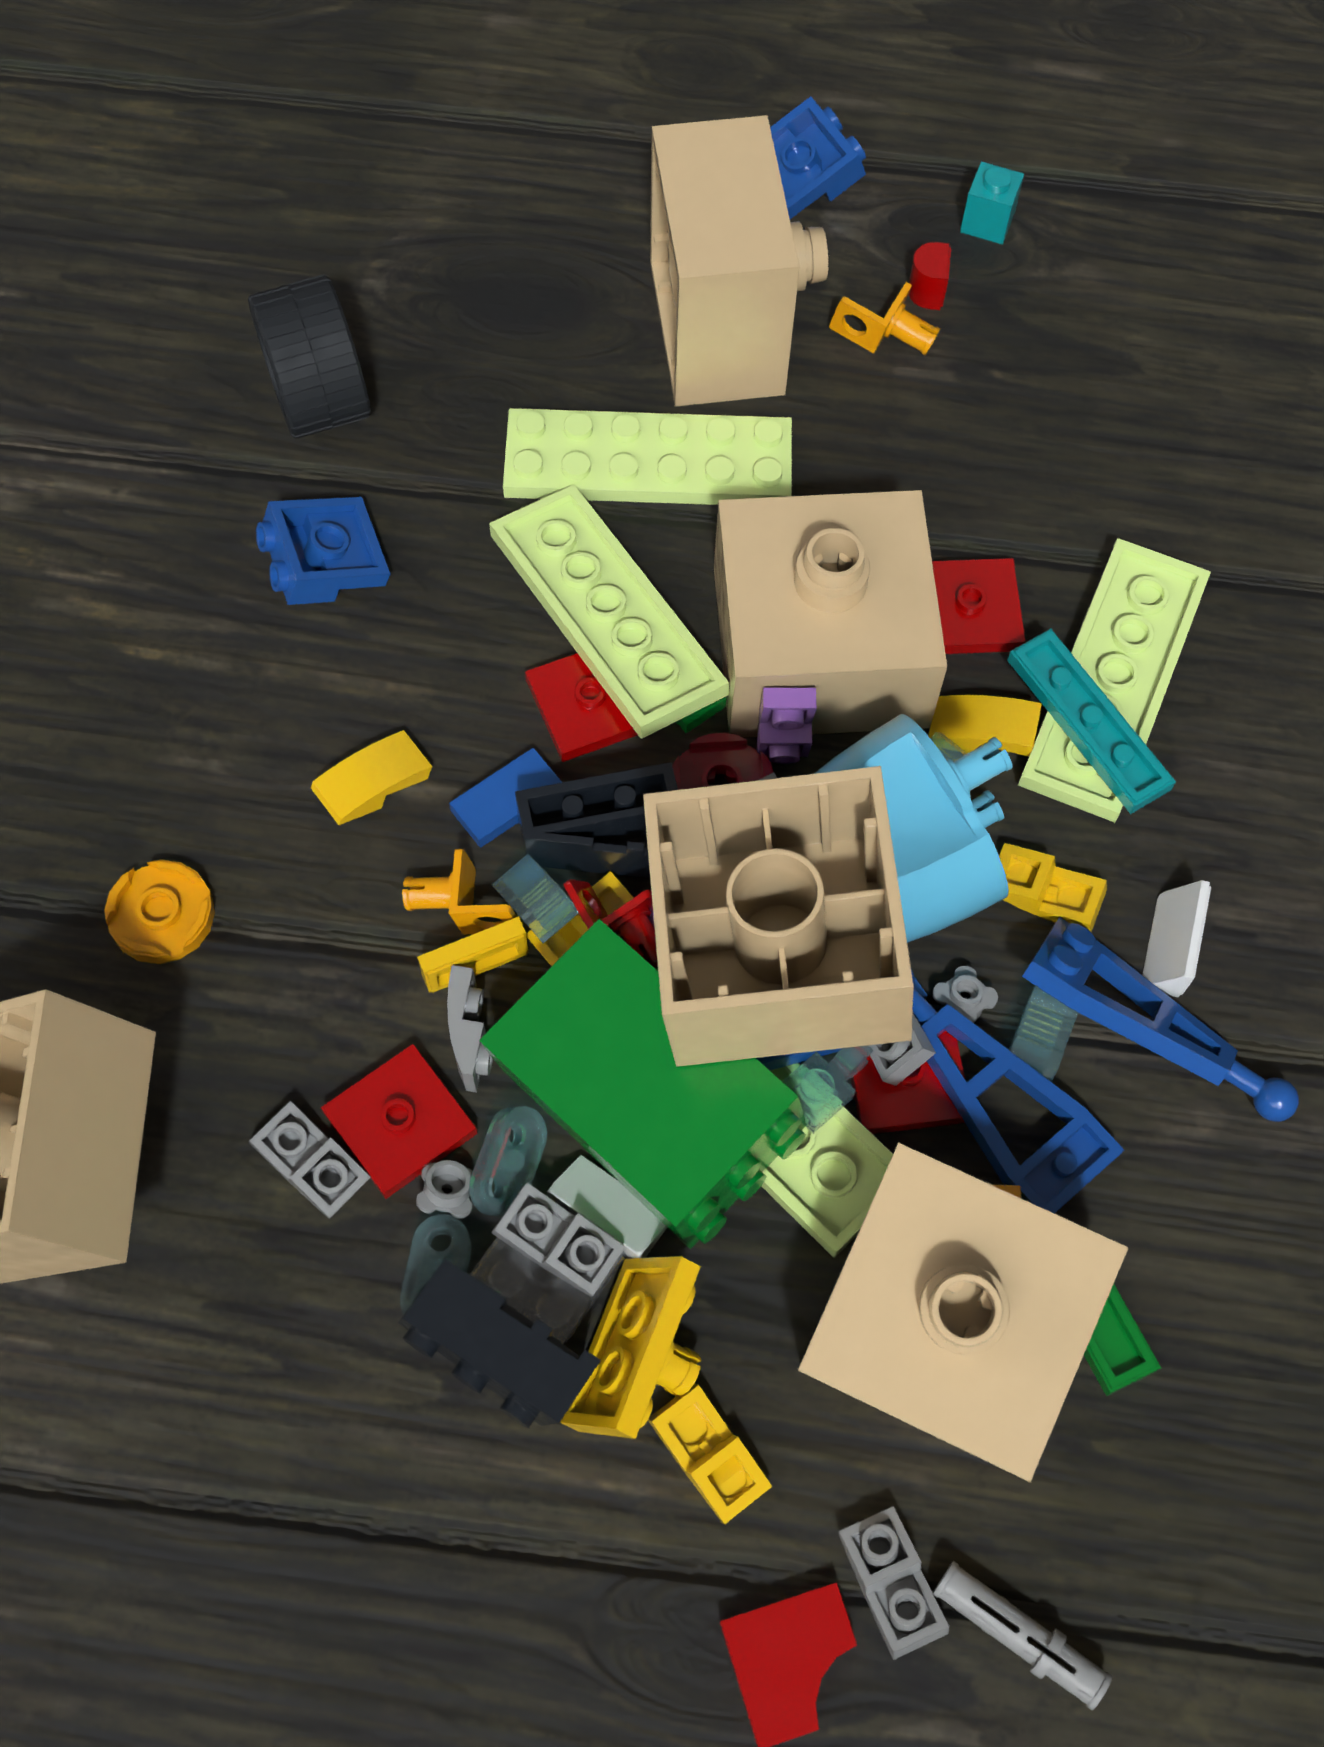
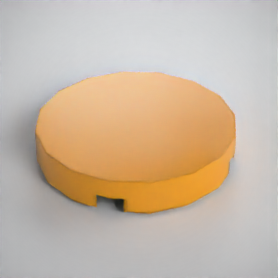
M161 859L147 862L148 866L141 867L137 871L133 868L123 874L109 891L104 909L109 933L122 952L140 962L162 964L180 960L196 950L211 931L215 915L212 894L199 873L181 862Z

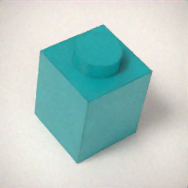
M981 161L968 193L960 232L1003 245L1015 214L1024 173Z

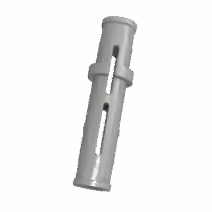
M953 1561L936 1586L933 1595L937 1598L940 1597L963 1616L979 1626L984 1632L1031 1664L1030 1672L1036 1677L1042 1679L1046 1675L1069 1693L1083 1701L1088 1708L1094 1710L1109 1688L1113 1675L1103 1671L1065 1643L1067 1636L1057 1628L1051 1633L1012 1605L1007 1599L998 1595L978 1579L958 1566L959 1564ZM971 1597H975L1015 1626L1016 1632L973 1603ZM1030 1637L1072 1668V1672L1070 1673L1030 1644L1027 1638Z

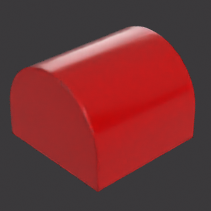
M926 243L920 246L914 254L909 280L912 287L908 295L916 305L922 308L940 310L943 307L949 280L951 257L949 243Z

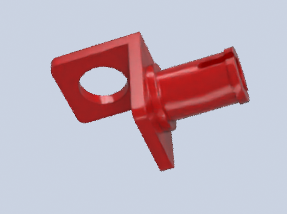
M569 879L563 884L588 929L600 919L617 935L621 934L624 941L655 969L658 968L655 928L649 919L653 911L651 890L643 891L608 915L590 883ZM585 900L589 903V905L591 906L592 910L588 907V905L586 904Z

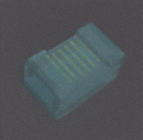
M529 854L524 856L492 884L501 897L512 907L514 912L543 944L579 913L574 903L561 887Z
M1034 985L1010 1045V1052L1018 1056L1049 1081H1052L1060 1066L1064 1050L1079 1013Z

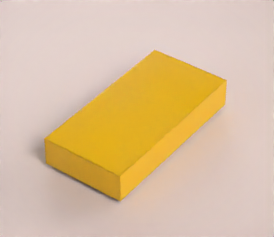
M518 916L417 956L422 977L429 993H434L448 987L452 965L473 968L474 975L476 976L526 956L529 953L526 931Z

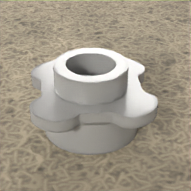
M969 966L958 967L953 978L946 983L936 984L933 989V998L935 1002L941 1004V1008L949 1004L973 1023L980 1017L984 1009L994 1008L998 1001L996 990L986 987L978 980L976 971ZM966 992L970 995V998L965 999L960 994Z
M451 1160L426 1165L421 1174L422 1179L425 1181L424 1189L417 1195L416 1199L418 1208L424 1213H432L436 1210L449 1212L455 1218L468 1216L473 1206L469 1200L470 1190L477 1184L476 1174L471 1169ZM442 1188H449L452 1192L449 1194L443 1193Z

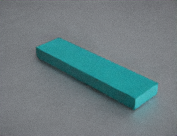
M1052 629L1010 651L1007 661L1130 814L1172 790L1176 783L1174 778Z

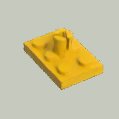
M682 1256L628 1258L624 1260L588 1351L601 1361L560 1423L578 1432L636 1439L639 1429L645 1425L653 1407L651 1397L656 1384L664 1387L666 1391L675 1396H683L691 1389L699 1375L700 1366L697 1363L701 1361L700 1355L687 1347L677 1345L673 1342L682 1315L690 1308L696 1292L694 1283L701 1266Z

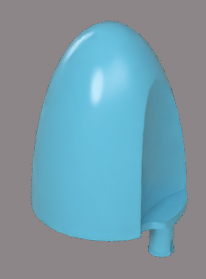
M900 714L835 756L814 774L881 766L908 943L969 918L1008 896V882L1002 862L989 833L985 829L991 824L1003 820V811L998 801L994 804L992 803L995 797L989 790L984 791L973 800L970 799V791L1013 767L1007 751L999 752L998 749L1002 747V744L996 737L989 739L987 743L954 762L949 758L945 759L925 731L909 716Z

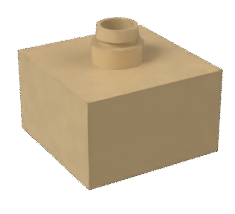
M768 115L652 126L650 264L675 406L785 395L797 291H804L807 282L812 284L826 281L828 276V248L823 227H805L803 230L799 221L790 222Z
M922 490L718 500L714 576L723 674L729 682V695L726 696L729 733L742 738L758 737L763 688H816L817 708L812 721V734L874 731L900 714L909 716L921 728H930L947 670V660Z
M881 766L643 794L662 1016L676 1067L912 1041L914 986Z
M47 989L0 1002V1284L121 1264L127 1261L156 1032Z
M898 1143L798 1371L1031 1482L1128 1247Z

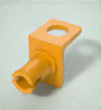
M908 282L904 284L884 318L851 299L842 297L829 325L833 331L873 354L883 338H889L892 335L926 356L940 331L939 327H934L905 310L906 305L904 302L912 287ZM854 315L860 318L865 323L867 330L857 331L847 324L845 316Z
M455 849L453 872L450 873L449 877L414 878L411 876L406 877L403 882L404 887H410V890L402 889L403 903L407 911H414L415 909H449V915L462 934H475L517 917L512 907L507 904L473 905L476 869L464 849ZM494 917L501 919L502 921L487 922L477 918Z

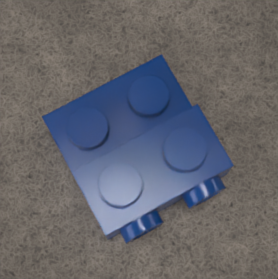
M811 96L770 127L790 219L823 194L829 201H832L866 175L862 161L867 157L859 142L852 135L846 139L840 132L843 127L832 109L827 106L822 110Z
M362 497L268 502L263 521L259 522L256 527V540L261 552H270L273 561L269 569L271 586L275 592L283 591L288 605L335 602L340 589L386 586L390 577V571Z

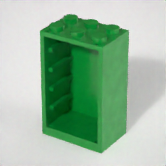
M600 919L479 1040L507 1076L689 1249L699 1240L705 1244L715 1237L727 1221V1217L723 1214L738 1198L742 1201L751 1198L766 1180L767 1176L763 1171L777 1156L782 1160L789 1157L799 1147L806 1135L802 1131L807 1124L799 1096L756 1058L676 1067L662 1016L659 972Z

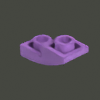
M763 688L757 737V752L759 754L761 750L769 757L770 762L777 764L795 763L800 760V757H808L812 745V721L817 708L816 688Z

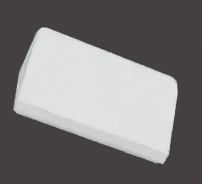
M1201 880L1167 890L1157 898L1142 976L1167 995L1179 998L1195 978L1211 891L1210 882Z
M582 1155L563 1172L547 1191V1197L574 1216L579 1213L624 1245L625 1249L621 1254L627 1258H646L667 1229L618 1180Z

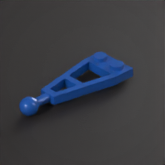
M1059 917L1022 975L1023 978L1067 1007L1207 1081L1219 1086L1224 1079L1253 1097L1256 1111L1266 1120L1273 1122L1287 1120L1294 1115L1298 1108V1092L1289 1081L1277 1077L1264 1079L1236 1061L1235 1057L1238 1050L1106 946L1098 942L1088 929L1079 924L1069 923ZM1094 970L1151 1015V1018L1148 1019L1084 985L1091 971Z
M911 969L912 979H913V986H914L915 978H914V973H913V971H912V969ZM913 988V1014L936 1052L927 1060L929 1066L1004 1185H1017L1021 1187V1199L1056 1213L1125 1151L1084 1106L949 1004L937 1012ZM944 1031H947L988 1063L984 1069L968 1082H966L938 1038ZM1003 1076L1067 1124L1021 1165L1018 1164L977 1099Z

